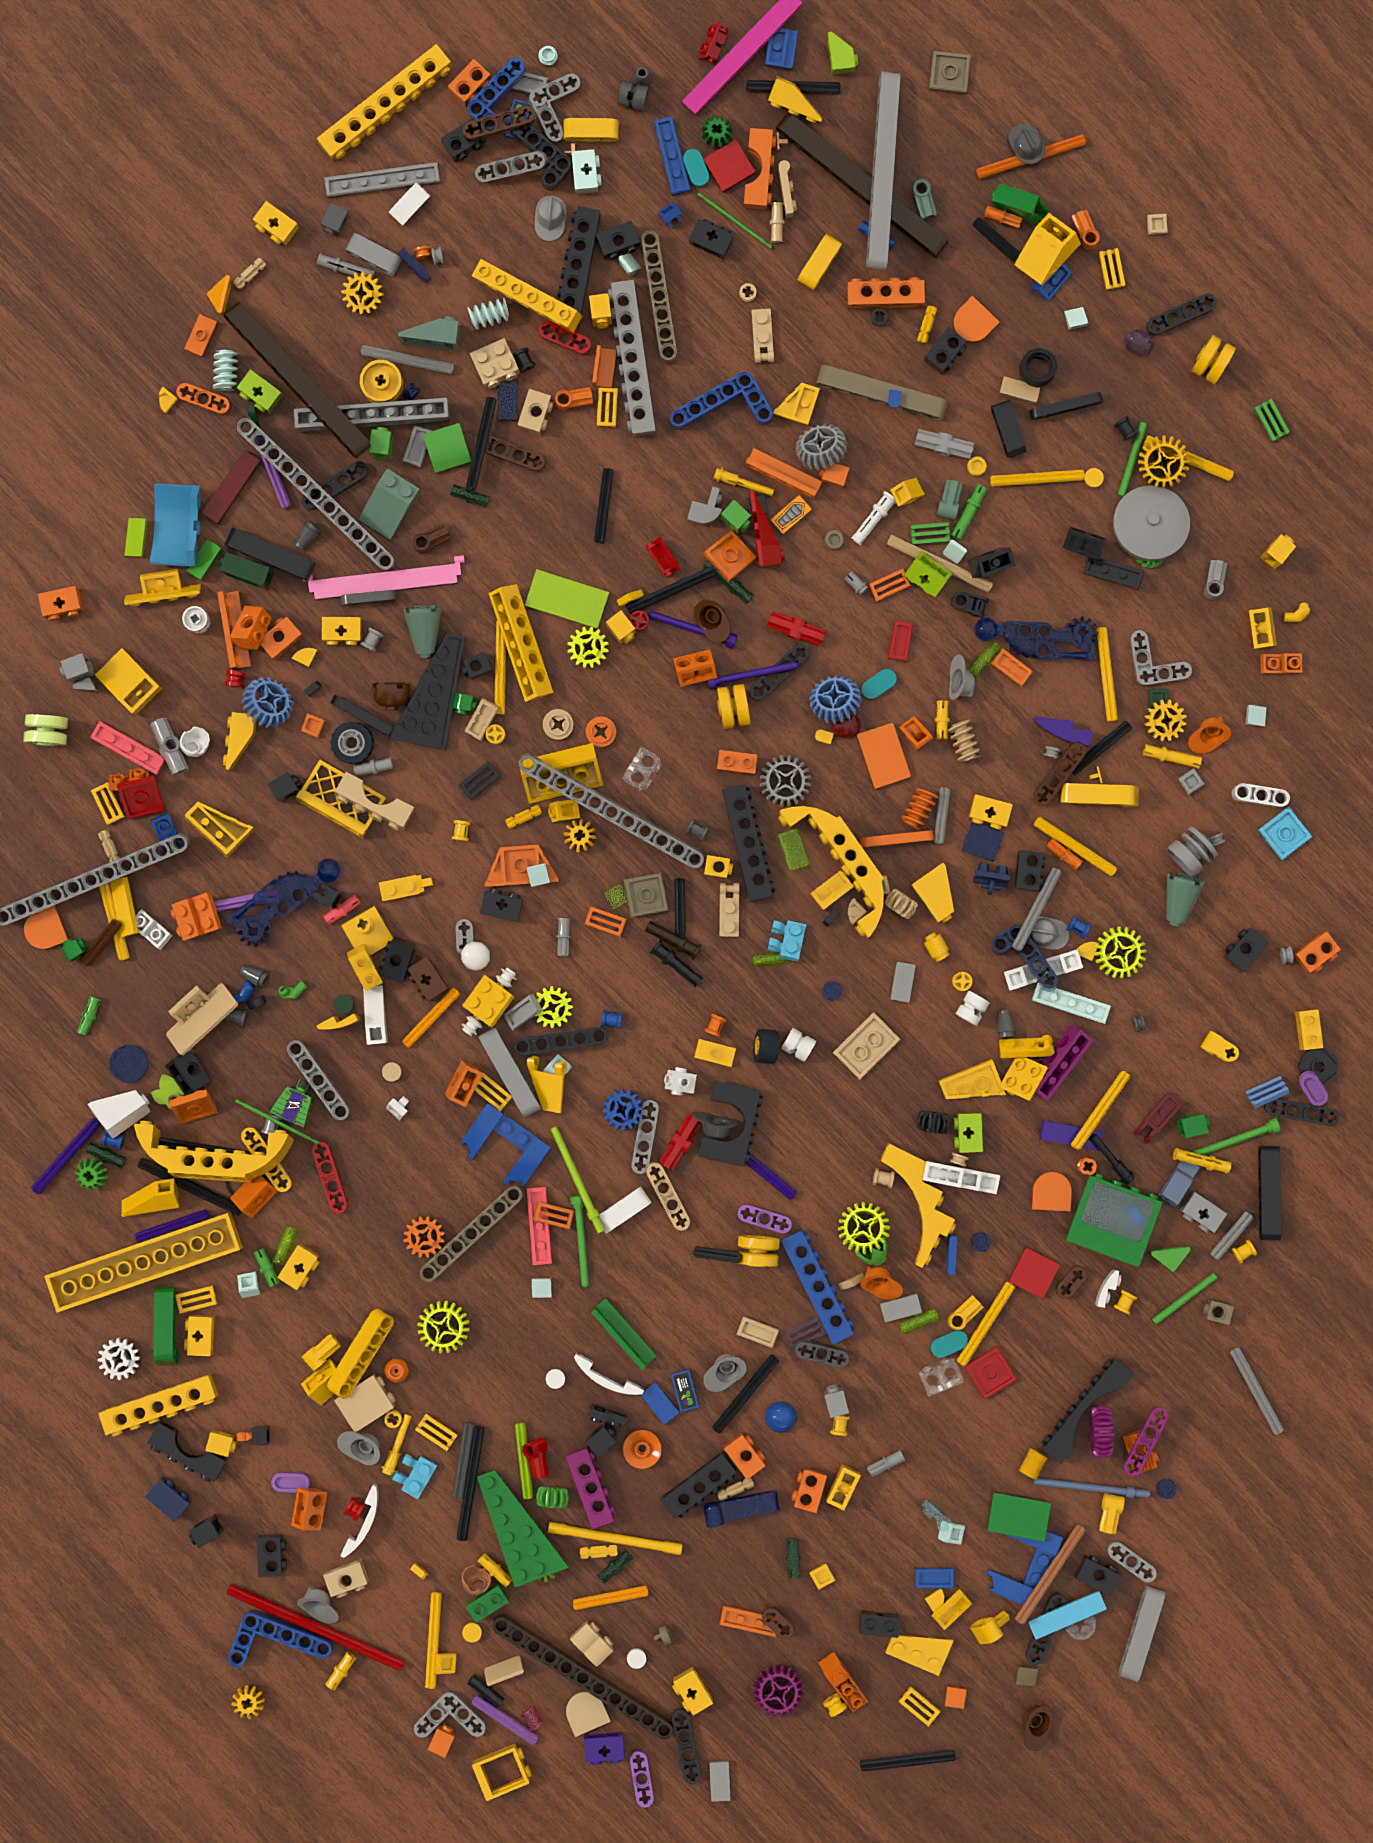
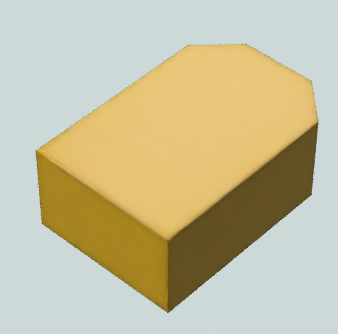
M820 729L816 731L815 739L816 741L831 745L834 733Z
M416 1562L410 1568L423 1580L428 1575V1572Z

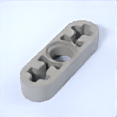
M1112 1541L1108 1544V1555L1142 1581L1152 1582L1156 1578L1155 1568L1121 1542ZM1113 1546H1114V1547L1120 1546V1547H1119V1550H1120L1123 1554H1125V1555L1123 1556L1122 1561H1120V1559L1122 1558L1121 1555H1119L1118 1553H1115L1114 1555L1112 1554V1553H1113V1550H1112V1547H1113ZM1130 1556H1134L1137 1559V1563L1133 1567H1129L1126 1564V1560ZM1140 1565L1145 1570H1149L1150 1568V1572L1152 1575L1150 1577H1144V1573L1138 1568L1140 1567Z

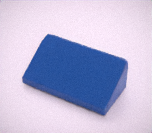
M1063 263L1042 286L1035 281L1031 288L1049 302L1072 274V271Z

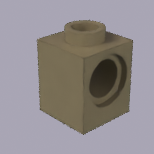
M1208 1299V1303L1205 1302L1202 1313L1205 1314L1204 1318L1230 1325L1234 1306ZM1217 1306L1221 1307V1314L1214 1316L1213 1309Z

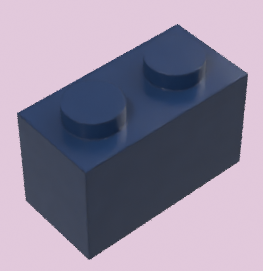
M162 1477L145 1498L175 1522L192 1501L189 1499L190 1495L184 1490L180 1491L175 1487L176 1484L168 1477Z

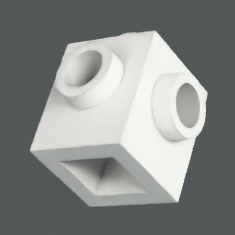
M676 1067L675 1071L668 1070L664 1080L665 1089L672 1090L671 1094L682 1096L683 1092L694 1094L697 1075L686 1073L687 1069Z

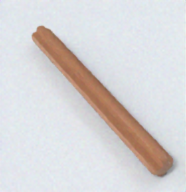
M1081 1525L1075 1526L1015 1617L1018 1623L1025 1624L1085 1533L1086 1529Z

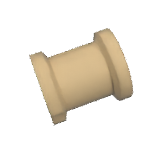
M875 1168L872 1185L881 1184L892 1188L895 1172L891 1171L889 1173Z

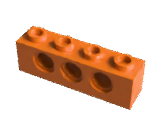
M918 277L908 278V280L903 281L900 278H890L889 281H882L880 278H873L870 281L852 279L851 282L847 283V309L924 307L925 304L924 280H920ZM906 288L910 294L903 296L900 294V289ZM864 289H868L871 291L872 295L869 297H865L862 295L861 291ZM888 289L891 295L885 297L880 291Z

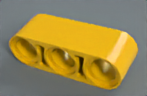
M567 118L563 122V139L570 142H616L619 140V121L612 118Z
M826 233L797 280L814 290L838 254L843 243Z

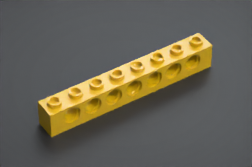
M437 44L317 137L318 143L332 161L336 158L337 160L342 158L346 154V150L350 147H356L361 142L360 139L365 135L369 136L374 133L379 124L388 122L393 113L402 111L406 107L407 102L417 99L421 95L420 92L425 88H431L436 83L435 80L440 76H446L451 71V61ZM430 65L436 67L433 72H427L426 68ZM414 77L421 79L417 84L411 83V80ZM399 89L406 91L402 96L396 95V92ZM383 101L391 102L386 108L381 106ZM370 112L376 114L373 119H367L366 115ZM354 124L361 126L358 131H352L351 127ZM339 136L346 137L342 143L336 142V139Z

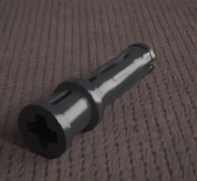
M659 940L649 952L651 955L654 954L661 959L662 964H668L694 987L703 979V977L675 955L674 950H670L663 945L662 940Z

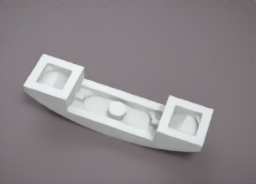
M1078 950L1046 959L1056 975L1083 968ZM1041 962L1033 964L1035 970H1042L1044 967ZM1026 965L1004 972L1009 991L1037 982Z
M576 1352L574 1359L577 1364L596 1383L623 1394H643L644 1388L628 1379L623 1386L591 1369L593 1361Z
M377 1483L372 1485L365 1504L371 1506L358 1537L355 1538L350 1535L341 1553L343 1558L359 1546L373 1524L379 1501Z

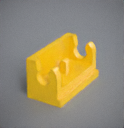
M840 870L810 894L821 909L824 910L854 886Z

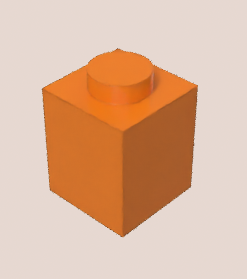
M834 463L833 467L827 466L826 470L821 468L819 476H822L821 481L823 483L843 489L849 467Z
M443 1724V1726L438 1725L427 1750L445 1758L456 1734L453 1731L454 1729L446 1724Z

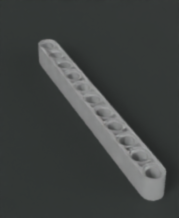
M881 71L879 76L866 269L886 271L900 73Z
M248 418L239 420L237 423L238 432L378 567L385 571L391 570L394 567L395 560L393 556L252 420ZM245 423H250L251 430L244 433L242 426ZM261 436L265 437L264 445L257 446L256 439ZM278 450L279 457L274 460L271 459V451ZM287 463L293 464V470L290 473L284 472V466ZM303 476L306 477V485L299 486L297 483L298 479ZM314 490L321 491V497L317 500L311 497ZM329 503L335 505V510L332 513L325 511V507ZM345 516L349 518V523L343 527L340 526L339 520ZM356 530L363 532V536L359 540L353 538V533ZM370 543L377 545V550L374 553L367 552V546ZM385 556L391 559V563L386 567L381 565V559Z
M529 753L520 757V769L529 776L692 868H698L703 864L704 857L702 852L696 847ZM525 759H531L534 764L532 767L526 768L522 763ZM546 768L550 771V775L542 777L539 774L540 770ZM559 778H564L567 784L559 787L556 781ZM575 788H582L584 793L581 796H575L573 790ZM593 797L599 798V799H600L599 805H597V806L591 805V804H590L591 798H593ZM609 807L617 809L614 815H608L606 811ZM627 816H631L634 819L630 825L623 823V819ZM648 826L650 831L647 834H642L640 828ZM664 835L667 837L665 843L660 844L656 841L657 837ZM675 845H682L683 850L680 853L673 851ZM698 854L700 858L697 862H691L689 860L690 856Z
M178 833L0 908V925H8L178 854L189 847L190 838L185 833ZM177 838L184 840V847L177 846ZM159 845L166 847L167 853L165 855L158 851ZM144 852L149 855L148 862H144L141 859V853ZM124 860L131 862V869H126L123 866ZM107 867L114 870V876L110 877L106 874ZM89 875L96 877V884L89 882ZM72 882H76L79 885L78 891L72 890ZM54 889L61 892V898H56L53 895ZM36 897H41L44 900L43 906L36 903ZM19 904L25 905L26 913L19 911ZM2 911H5V912L8 913V915H9V919H8V920L2 919V917H1V912H2Z

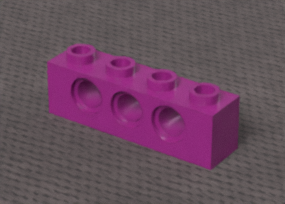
M1070 1025L1054 1046V1054L1047 1056L1042 1062V1065L1048 1067V1070L1036 1089L1035 1094L1049 1101L1094 1040L1081 1029Z
M588 1446L566 1454L567 1463L591 1528L595 1529L614 1522L616 1511L613 1504L609 1505L607 1500L610 1495L607 1487H603L600 1481L603 1479L600 1468L596 1469L594 1461H596L594 1452L592 1450L589 1451ZM587 1464L591 1470L589 1473H582L580 1466ZM590 1482L597 1485V1489L593 1492L586 1488V1485ZM601 1501L604 1507L597 1510L593 1507V1503Z

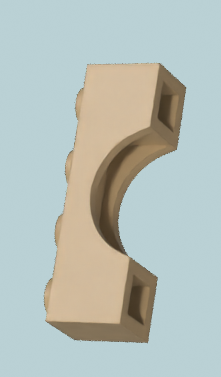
M345 772L335 790V796H337L338 801L354 805V809L361 813L366 811L371 814L374 820L379 822L383 820L389 823L388 826L396 831L399 829L403 831L414 812L413 806L398 798L385 805L372 803L363 792V780Z

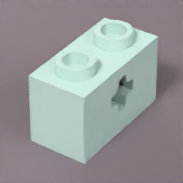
M594 149L572 151L575 193L598 192V186H602L601 174L596 172V167H600L599 155H595ZM589 168V175H585V169Z

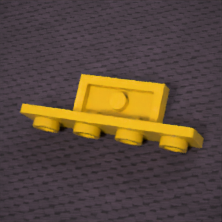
M178 569L140 574L143 593L126 595L124 604L138 606L143 602L157 603L163 599L172 601L182 596H187L188 598L196 597L201 593V584L182 587Z

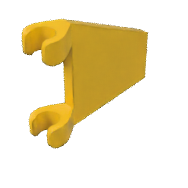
M538 1056L529 1057L527 1059V1066L542 1109L562 1113L564 1075L567 1063L564 1061L556 1063L554 1074L537 1070L540 1058Z

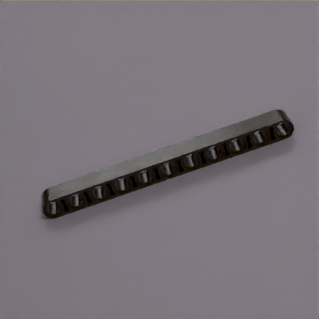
M788 112L775 127L776 130L870 206L872 178ZM892 195L890 223L932 257L937 258L949 243L948 240Z
M239 302L223 313L227 322L354 458H358L371 447L370 442Z
M499 1614L495 1617L492 1627L496 1634L658 1738L666 1740L672 1736L673 1724L668 1718L509 1616ZM499 1620H503L507 1626L501 1629L496 1623ZM521 1631L523 1637L516 1639L513 1637V1632ZM536 1641L539 1643V1648L531 1649L529 1643ZM553 1652L556 1657L553 1660H549L545 1654ZM564 1662H569L572 1668L564 1670L561 1665ZM584 1672L588 1675V1679L582 1681L578 1678V1674ZM602 1683L605 1688L602 1691H597L594 1685ZM617 1693L621 1699L619 1701H612L610 1696ZM629 1704H634L637 1706V1710L630 1712L626 1707ZM650 1714L653 1716V1720L645 1722L643 1716ZM667 1725L670 1730L663 1733L659 1730V1727Z

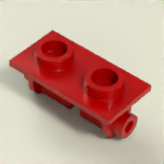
M721 22L710 25L708 28L706 42L699 49V60L707 58L706 61L710 64L717 61L721 48L715 45L717 43L722 46L728 35V28L725 26L720 27Z
M660 536L653 542L651 541L646 544V550L653 560L657 559L658 562L656 564L661 570L662 575H665L666 578L671 577L681 568Z

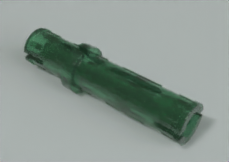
M709 560L705 563L703 568L712 567L715 571V578L725 585L731 594L738 596L745 604L752 600L754 594L748 591L741 581L733 578L728 582Z

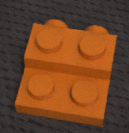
M211 892L171 904L173 908L171 909V916L177 921V934L183 941L191 940L222 928Z

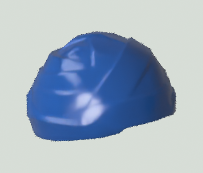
M786 1402L773 1403L766 1411V1424L774 1432H788L797 1421L796 1411Z

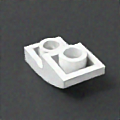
M416 182L389 213L403 226L426 202L430 195Z
M142 909L135 916L139 933L159 950L173 936Z
M1113 1269L1104 1279L1096 1297V1306L1105 1308V1304H1108L1110 1300L1108 1289L1116 1290V1287L1120 1286L1121 1275H1119L1118 1270Z

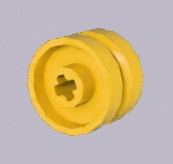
M1212 335L1198 354L1197 361L1191 372L1201 376L1209 367L1206 380L1215 385L1236 348L1227 343L1218 352L1221 339Z
M375 360L366 365L360 374L361 389L371 403L394 402L400 399L404 389V382L400 371L393 363L387 360ZM381 381L385 382V384L382 383V386H379Z
M744 684L733 686V698L730 697L727 687L717 688V704L724 730L734 728V716L736 715L738 724L741 727L750 725Z
M738 1235V1246L749 1249V1251H739L742 1255L739 1264L754 1267L778 1266L779 1256L767 1251L778 1250L780 1238Z

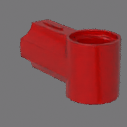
M537 1437L522 1447L524 1456L530 1462L533 1479L545 1478L549 1475L545 1457L548 1445L542 1437Z

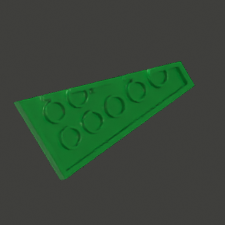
M496 1470L477 1476L515 1588L570 1568Z

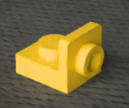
M573 800L556 801L549 804L548 814L552 823L580 818L578 803Z

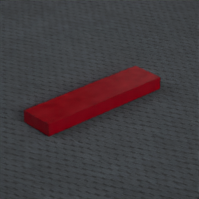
M244 450L202 511V514L219 524L261 461Z

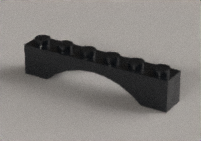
M1114 1357L1111 1360L1108 1359L1103 1364V1371L1091 1379L1090 1387L1087 1390H1082L1078 1396V1402L1075 1405L1071 1404L1066 1410L1067 1415L1063 1420L1059 1419L1054 1425L1055 1430L1051 1435L1047 1434L1042 1440V1449L1060 1464L1063 1463L1073 1450L1075 1428L1085 1409L1100 1396L1122 1389L1134 1375Z

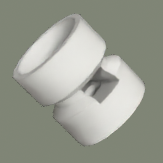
M191 606L183 613V624L191 632L202 634L210 628L211 618L202 608Z
M968 991L963 999L964 1005H960L955 1014L977 1026L982 1018L981 1012L986 1011L990 1002Z
M792 1028L781 1049L789 1054L795 1053L796 1058L805 1062L816 1040L809 1036L803 1037L802 1032Z

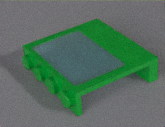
M1094 1173L1093 1176L1088 1175V1181L1073 1222L1064 1239L1139 1267L1163 1202L1158 1201L1159 1196L1148 1193L1147 1196L1140 1194V1189L1132 1186L1129 1189L1123 1188V1183L1113 1179L1111 1183L1104 1181L1105 1176Z

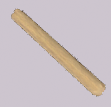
M891 535L887 542L889 546L914 558L922 551L950 571L952 576L981 590L989 592L993 586L992 582L984 578H972L971 572L894 535Z

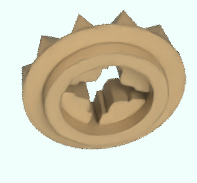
M555 709L548 712L544 717L543 729L550 738L561 740L568 737L572 732L573 719L568 712L562 709ZM553 718L557 721L564 720L562 723L564 731L559 728L551 730L555 725Z

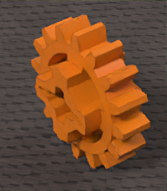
M419 1216L418 1222L412 1219L413 1225L407 1224L406 1227L409 1231H404L403 1234L407 1235L408 1238L403 1241L409 1243L406 1249H413L412 1255L418 1252L421 1258L423 1253H425L428 1258L430 1257V1252L434 1255L437 1254L436 1248L442 1249L439 1243L445 1242V1239L441 1238L445 1231H440L442 1224L437 1226V1219L430 1221V1216H427L426 1220H423V1217ZM420 1224H428V1226L423 1229L416 1227ZM429 1229L427 1238H429V1240H424L421 1242V1244H419L422 1238L420 1233L424 1234ZM434 1229L437 1233V1240L433 1238L432 1231ZM412 1233L416 1237L415 1245L412 1241ZM423 1245L432 1246L430 1249H421Z

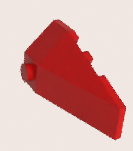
M750 490L749 496L758 568L781 566L782 561H785L784 549H780V545L754 490Z

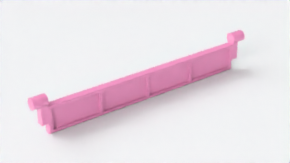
M464 555L454 556L455 564L321 580H313V575H311L308 581L309 593L314 592L316 600L340 597L345 594L458 583L457 575H461L460 563H465Z

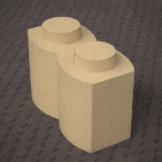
M586 1621L570 1636V1640L598 1667L614 1651L612 1647L614 1643L608 1636L603 1637L599 1633L600 1629L594 1622L589 1623Z

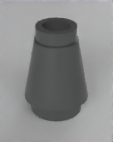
M640 67L633 76V82L635 86L638 84L649 86L652 82V76L646 68Z
M307 521L306 524H303L294 544L304 550L320 535L319 531L321 529L314 523Z
M245 964L239 975L256 987L262 988L265 987L270 976L264 969Z
M1010 1010L999 1011L997 1034H999L1000 1039L1015 1037L1016 1029Z

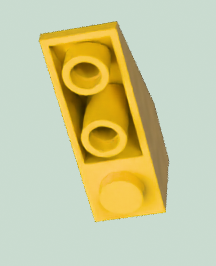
M778 76L776 77L768 98L772 106L780 109L782 106L789 109V113L799 116V113L803 114L808 121L813 123L822 121V116L795 83Z
M232 712V716L228 717L227 727L230 728V734L226 736L225 741L228 752L224 755L223 766H226L228 771H232L256 734L257 721L252 722L253 717H247L246 713Z
M174 1178L155 1181L123 1199L122 1217L179 1208V1191Z

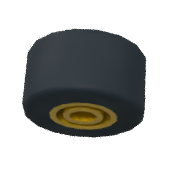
M757 1030L753 1048L756 1063H776L780 1045L777 1030Z

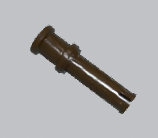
M651 920L645 929V932L675 947L677 952H683L691 956L692 960H695L702 947L701 944L697 945L689 941L688 937H680Z

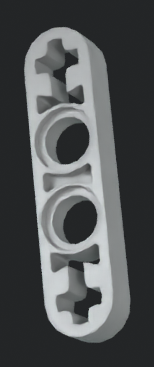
M534 151L482 164L476 168L475 176L480 182H488L540 169L547 164L548 160L544 152ZM536 155L542 157L540 165L538 162L529 163V160L535 159ZM517 159L524 161L525 167L523 170L516 167ZM500 163L505 164L507 167L505 174H501L498 171ZM484 168L485 171L493 169L494 173L486 175L485 178L484 175L481 176L480 172Z
M647 1100L642 1105L645 1108L649 1103H653L656 1111L651 1113V1117H655L654 1121L642 1118L639 1120L640 1124L638 1125L632 1159V1169L638 1174L645 1173L646 1167L650 1162L659 1112L658 1103L654 1100ZM648 1110L641 1111L642 1115L647 1116ZM644 1122L652 1124L653 1129L651 1132L645 1133L642 1131L641 1126ZM641 1141H647L649 1144V1149L645 1152L638 1149V1144ZM636 1153L648 1155L647 1159L643 1157V1164H646V1167L642 1168L641 1171L637 1170L638 1167L635 1166V1163H638L640 1156L636 1157Z

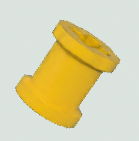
M454 820L455 830L454 836L451 839L468 842V827L471 823Z
M363 915L356 918L354 928L358 932L368 934L373 930L374 925L370 918ZM361 921H365L366 923H368L367 925H365L366 929L359 927L360 925H362Z
M1249 1240L1238 1248H1232V1252L1240 1264L1246 1258L1257 1255L1254 1246Z
M1121 1290L1122 1295L1118 1303L1114 1305V1308L1129 1315V1309L1133 1301L1137 1300L1138 1297Z
M840 1415L833 1417V1429L830 1433L847 1436L846 1426L850 1416Z

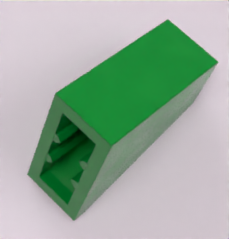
M1001 183L993 191L992 202L996 208L1002 211L1005 209L1007 213L1019 216L1023 221L1037 226L1050 212L1038 195Z

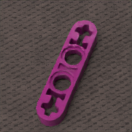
M1161 1406L1152 1408L1124 1461L1123 1469L1129 1476L1139 1475L1168 1420V1412ZM1161 1410L1162 1415L1164 1417L1163 1419L1159 1418L1156 1423L1160 1425L1159 1428H1157L1154 1424H1151L1149 1422L1150 1420L1155 1422L1156 1416L1154 1415V1413H1159ZM1149 1427L1155 1429V1435L1152 1438L1145 1436V1430ZM1145 1445L1146 1453L1138 1455L1136 1453L1137 1446ZM1134 1454L1137 1458L1142 1459V1461L1139 1462L1137 1460L1135 1463L1137 1470L1129 1472L1128 1464L1134 1463L1135 1459L1131 1458Z

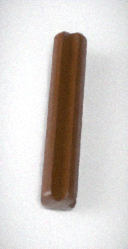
M113 919L81 957L80 962L83 965L89 966L121 928L122 924L117 919Z

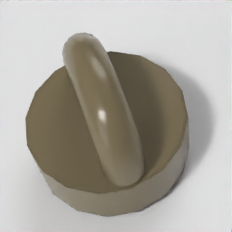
M667 1625L659 1627L660 1633L654 1636V1641H663L665 1645L673 1643V1636Z

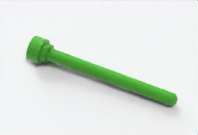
M1275 1117L1268 1120L1264 1126L1192 1152L1206 1155L1265 1133H1279L1281 1129Z
M576 1195L570 1196V1202L573 1208H575L581 1285L587 1288L589 1286L583 1219L584 1203L581 1196Z

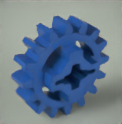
M620 1089V1094L617 1091H613V1097L607 1096L609 1102H603L607 1106V1109L602 1110V1112L607 1113L604 1119H610L608 1125L613 1126L615 1124L616 1130H619L621 1126L623 1131L627 1130V1126L630 1129H634L633 1123L640 1124L638 1118L644 1117L640 1114V1111L645 1110L644 1107H640L643 1100H637L639 1095L636 1093L632 1096V1090H628L625 1093V1089ZM622 1097H627L632 1101L627 1103ZM615 1102L614 1110H612V1105ZM622 1106L627 1107L625 1113H620ZM621 1117L625 1123L618 1122L615 1118Z

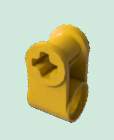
M1209 1031L1200 1046L1206 1052L1225 1062L1234 1061L1239 1056V1050L1235 1045L1212 1031ZM1232 1049L1231 1053L1233 1054V1057L1230 1056L1227 1058V1053L1225 1052V1050Z

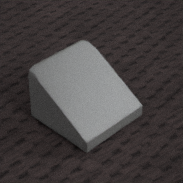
M90 677L72 686L73 689L78 691L99 692L95 682Z

